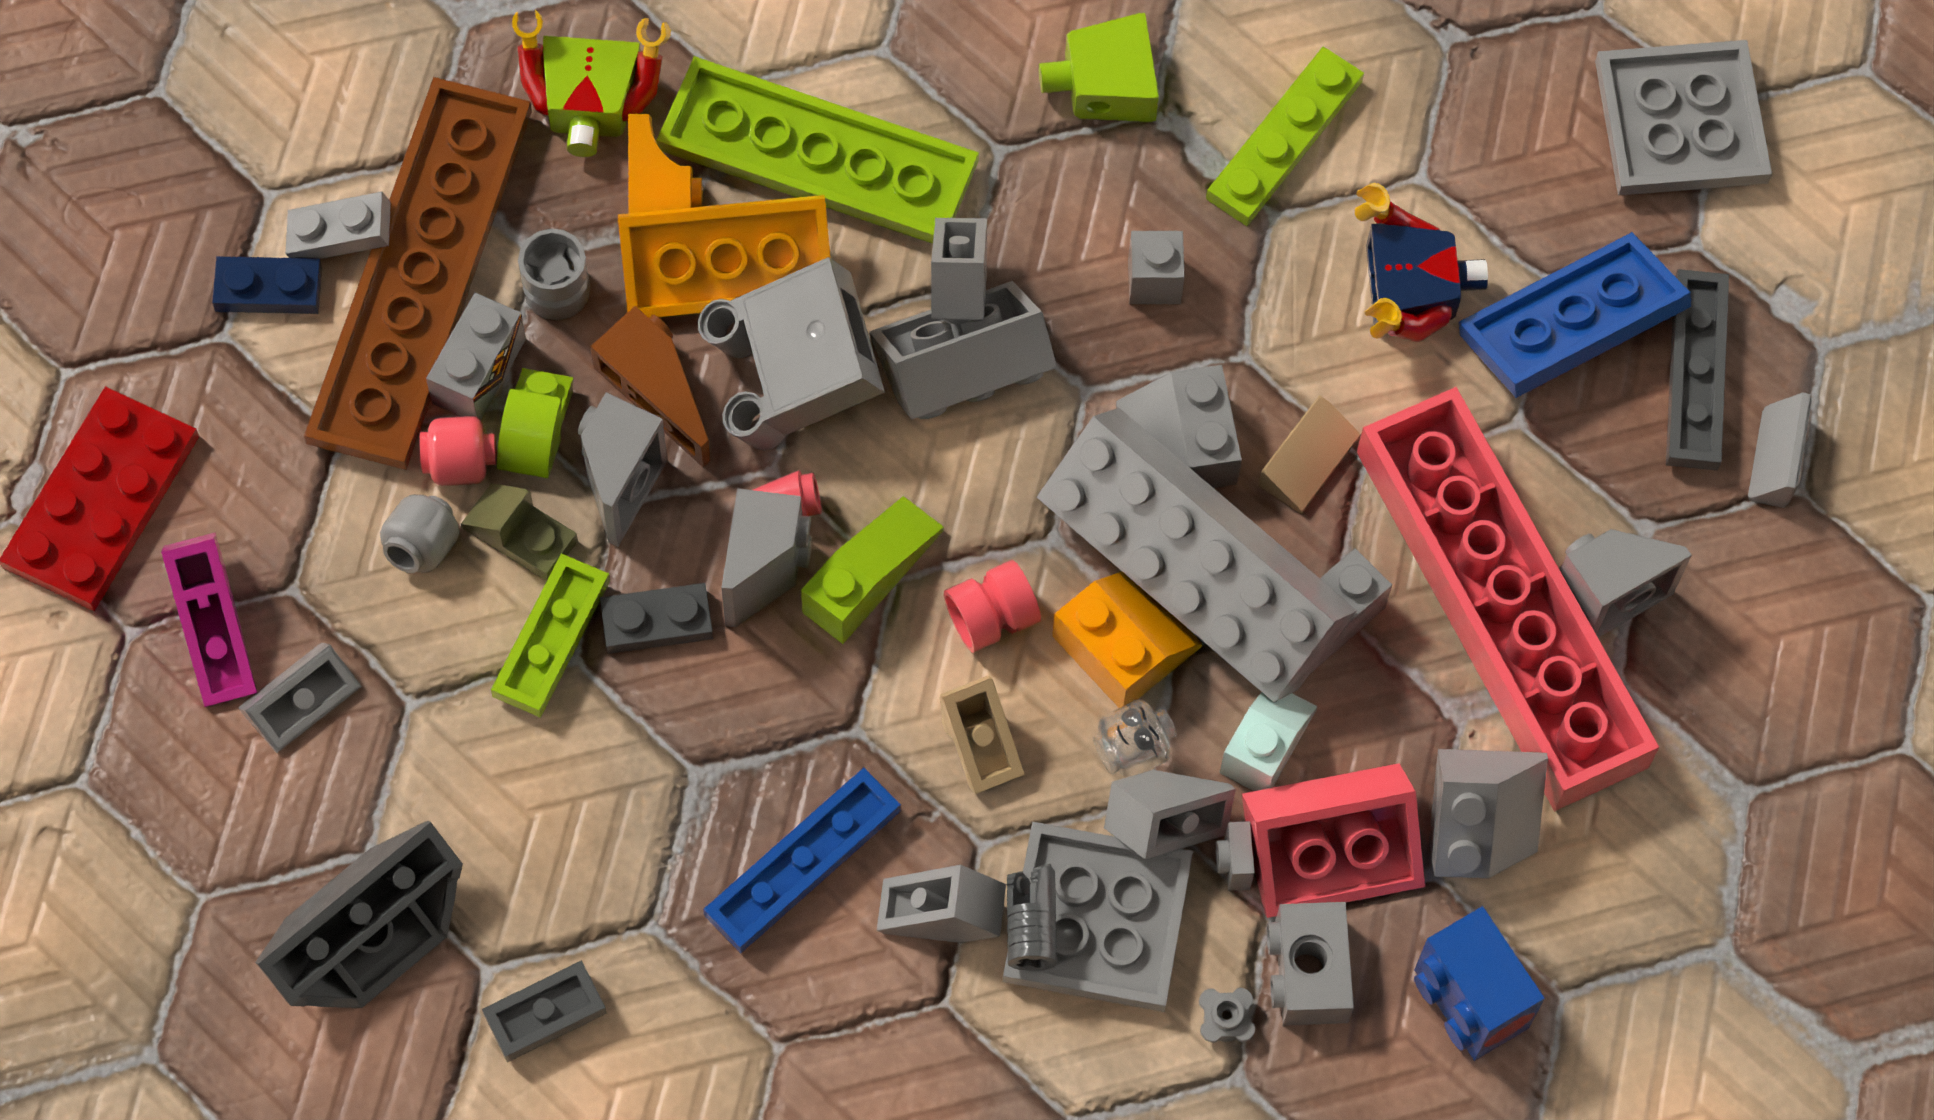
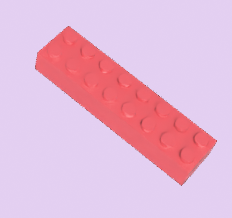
M1457 387L1363 427L1357 454L1521 752L1547 753L1548 763L1544 794L1554 812L1648 769L1659 749V745Z

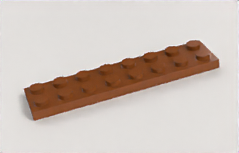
M433 77L389 199L391 202L389 246L374 248L370 251L304 434L307 445L407 470L431 401L426 378L461 316L532 113L531 101Z

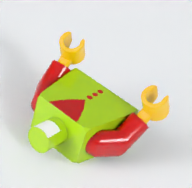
M535 10L537 27L533 32L528 33L519 28L517 11L512 18V27L515 33L522 37V45L517 47L522 87L536 112L549 116L551 130L556 133H568L566 149L570 154L578 157L594 156L597 152L599 136L618 137L622 135L628 121V114H641L656 97L663 58L658 52L659 46L664 45L671 36V29L668 23H662L660 38L655 42L650 40L646 34L649 18H644L638 23L636 35L638 40L644 45L643 51L640 49V42L543 36L542 45L537 43V34L543 28L542 15Z

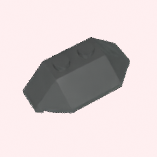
M425 821L370 848L287 916L255 963L290 1006L363 1008L447 938L455 903L457 881L460 879L463 863L430 821Z

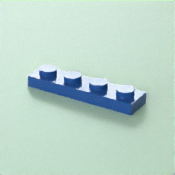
M863 767L703 909L704 916L741 954L901 812V804Z

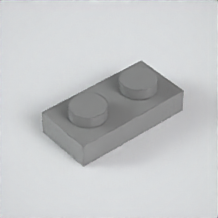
M377 192L288 210L285 254L289 258L323 259L389 246L390 200L383 192Z

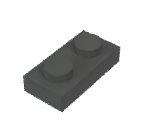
M705 583L600 597L608 654L713 639Z
M582 960L482 1009L483 1015L507 1063L607 1014L606 1007Z

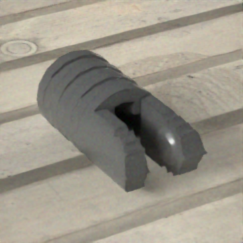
M1051 864L1033 868L1030 878H1027L1023 871L1007 875L1008 966L1014 969L1039 971L1057 965L1056 878Z

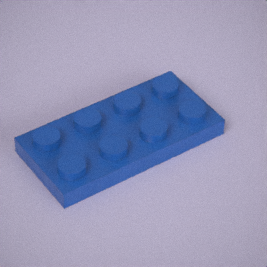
M1631 232L1459 321V333L1461 338L1514 397L1517 398L1690 308L1691 292Z

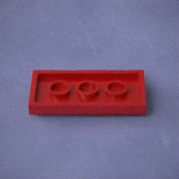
M105 386L1 555V567L95 612L200 436L197 429Z

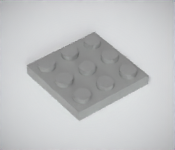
M1747 40L1598 51L1595 64L1618 196L1769 183L1772 171Z
M1032 822L1023 874L1030 878L1033 868L1051 864L1055 871L1057 965L1039 971L1014 969L1008 966L1007 952L1002 982L1165 1012L1193 851L1179 849L1145 860L1114 836Z

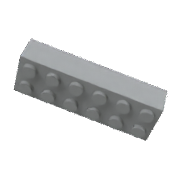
M1120 408L1092 417L1037 495V498L1273 702L1286 697L1300 688L1357 612L1352 605Z

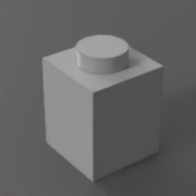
M1131 231L1128 254L1129 304H1181L1184 284L1183 231Z

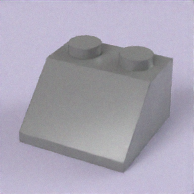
M1222 365L1170 372L1116 401V409L1120 408L1210 486L1217 488L1237 485L1242 459Z
M606 392L597 408L590 406L580 422L578 434L581 435L582 455L585 459L587 477L608 542L618 547L668 459L663 419Z
M737 488L721 587L725 626L737 627L796 585L798 567L808 568L812 537L809 536L811 516L802 515L801 496Z
M1610 529L1596 538L1592 534H1587L1573 542L1566 549V557L1559 570L1597 637H1600L1673 595L1692 555L1685 546Z
M1438 749L1429 835L1434 876L1490 878L1538 852L1548 763L1547 753Z

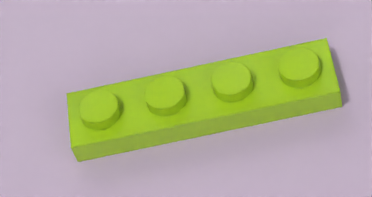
M1323 46L1207 189L1206 200L1245 226H1248L1361 85L1364 72Z

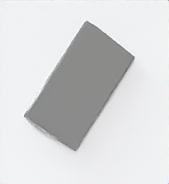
M1800 393L1769 404L1762 411L1748 492L1749 500L1781 508L1789 505L1798 487L1812 403L1811 394Z
M320 643L240 705L238 709L271 748L278 753L362 686L332 646L327 643Z

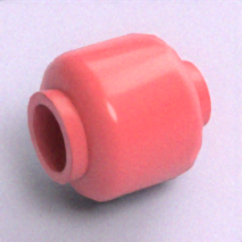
M475 416L434 419L428 427V432H420L422 473L431 474L432 480L439 486L481 483L486 476L487 465H497L495 433L485 434L482 421Z

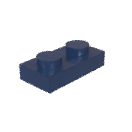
M216 256L212 300L215 312L319 314L322 277L321 261L318 258Z

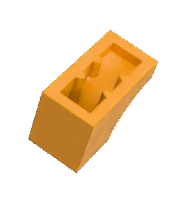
M628 114V214L702 207V178H693L691 166H680L671 161L661 151L654 136L652 118L649 114Z

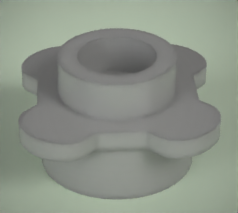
M1237 988L1233 993H1219L1215 989L1205 990L1199 998V1005L1204 1009V1023L1200 1028L1202 1037L1211 1043H1215L1218 1040L1223 1042L1236 1039L1239 1042L1250 1040L1255 1032V1026L1250 1021L1249 1008L1253 1004L1252 994L1244 988ZM1222 1012H1231L1232 1018L1225 1020L1222 1017Z

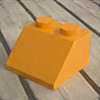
M1124 572L1092 582L1054 613L1052 637L1122 712L1128 708L1127 704L1129 706L1132 705L1202 647V642L1183 623Z

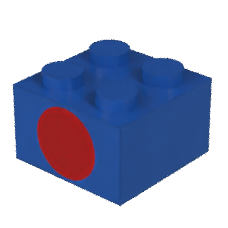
M1483 906L1427 938L1414 969L1417 974L1414 976V981L1420 994L1428 1004L1436 1003L1448 1020L1444 1023V1026L1451 1041L1460 1051L1467 1049L1474 1061L1529 1029L1545 999Z

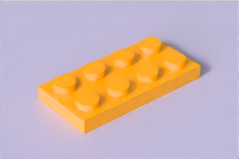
M824 195L618 214L627 312L636 306L648 318L652 314L657 317L701 313L704 307L714 300L725 299L731 301L830 257Z

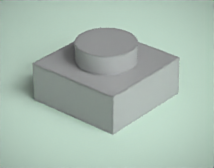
M1250 821L1228 822L1224 840L1216 841L1218 873H1227L1228 891L1250 890L1254 864Z

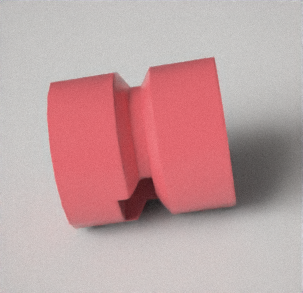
M1009 560L987 571L982 584L971 578L944 590V599L949 615L960 638L971 653L1000 641L1003 628L1013 634L1041 622L1040 609L1033 590L1023 571L1014 560Z

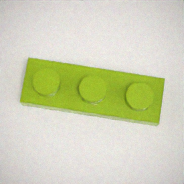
M562 553L560 554L491 688L493 698L541 718L600 603V597H603L610 583L609 573Z

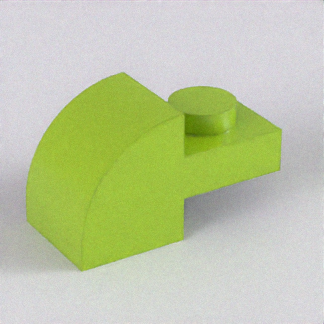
M522 368L516 388L509 390L503 412L498 441L497 469L549 478L561 442V426L573 394V377Z

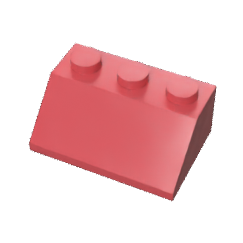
M1400 763L1242 793L1245 821H1250L1254 871L1267 918L1277 916L1280 904L1352 902L1425 887L1416 791Z

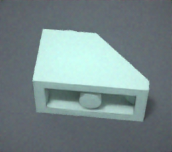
M1261 692L1249 707L1224 751L1220 774L1253 791L1273 788L1312 719L1317 706L1293 693L1273 702Z

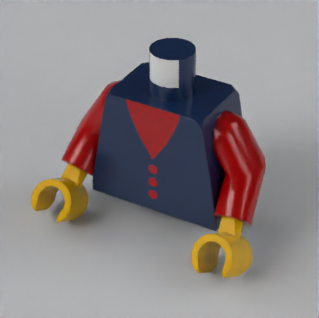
M1371 183L1357 191L1356 195L1365 199L1366 202L1355 208L1356 218L1360 221H1367L1374 217V221L1377 223L1371 224L1366 244L1372 306L1365 310L1364 313L1366 316H1373L1374 326L1370 328V334L1376 339L1388 333L1390 336L1405 340L1422 342L1445 327L1450 320L1456 317L1461 301V291L1487 289V262L1485 259L1457 260L1454 234L1449 231H1441L1438 227L1390 202L1388 191L1381 184Z

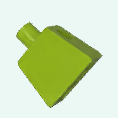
M1137 13L1069 32L1066 36L1065 61L1039 63L1041 93L1070 91L1073 113L1079 119L1156 121L1159 95L1146 14Z

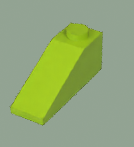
M901 497L835 551L801 589L802 613L840 643L844 644L944 531V526L906 497Z

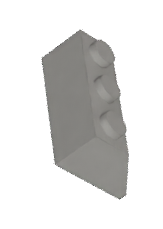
M1013 281L986 290L984 320H969L965 324H952L944 319H931V310L869 331L871 341L897 402L911 420L915 418L930 419L943 414L948 406L965 400L969 402L985 400L991 397L996 389L1013 383L1022 385L1035 382L1043 376L1044 372L1057 368L1042 311Z

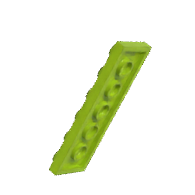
M696 56L692 59L656 140L662 152L797 198L824 195L826 208L932 244L935 218L956 217L979 162V152Z

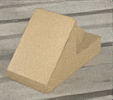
M990 675L940 694L944 731L954 740L969 788L974 794L1025 775L993 678Z

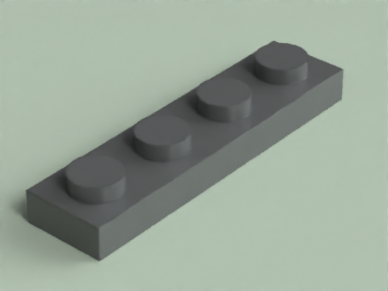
M1678 269L1675 277L1691 292V307L1672 317L1666 466L1718 471L1722 462L1729 274Z

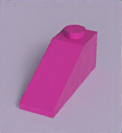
M216 532L163 546L162 557L204 707L257 693Z

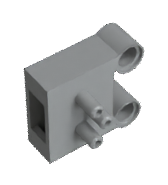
M830 257L731 301L725 299L714 300L706 305L700 313L698 331L704 340L734 358H744L753 353L764 396L760 397L755 393L747 391L737 393L729 399L722 415L726 430L755 449L763 451L773 449L781 443L785 435L885 393L851 272ZM735 322L732 331L726 335L728 327ZM760 413L759 421L750 429L752 420Z

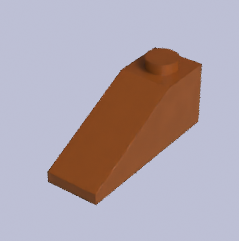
M634 306L590 346L593 367L635 406L662 418L664 432L704 468L711 461L709 440L672 340L673 334L659 317L652 314L648 318L640 309Z

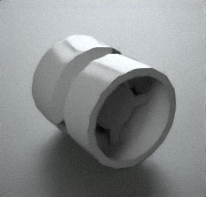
M559 229L538 231L527 238L520 248L518 257L526 303L534 313L545 319L562 320L571 318L580 312L588 302L591 289L583 245L574 235Z

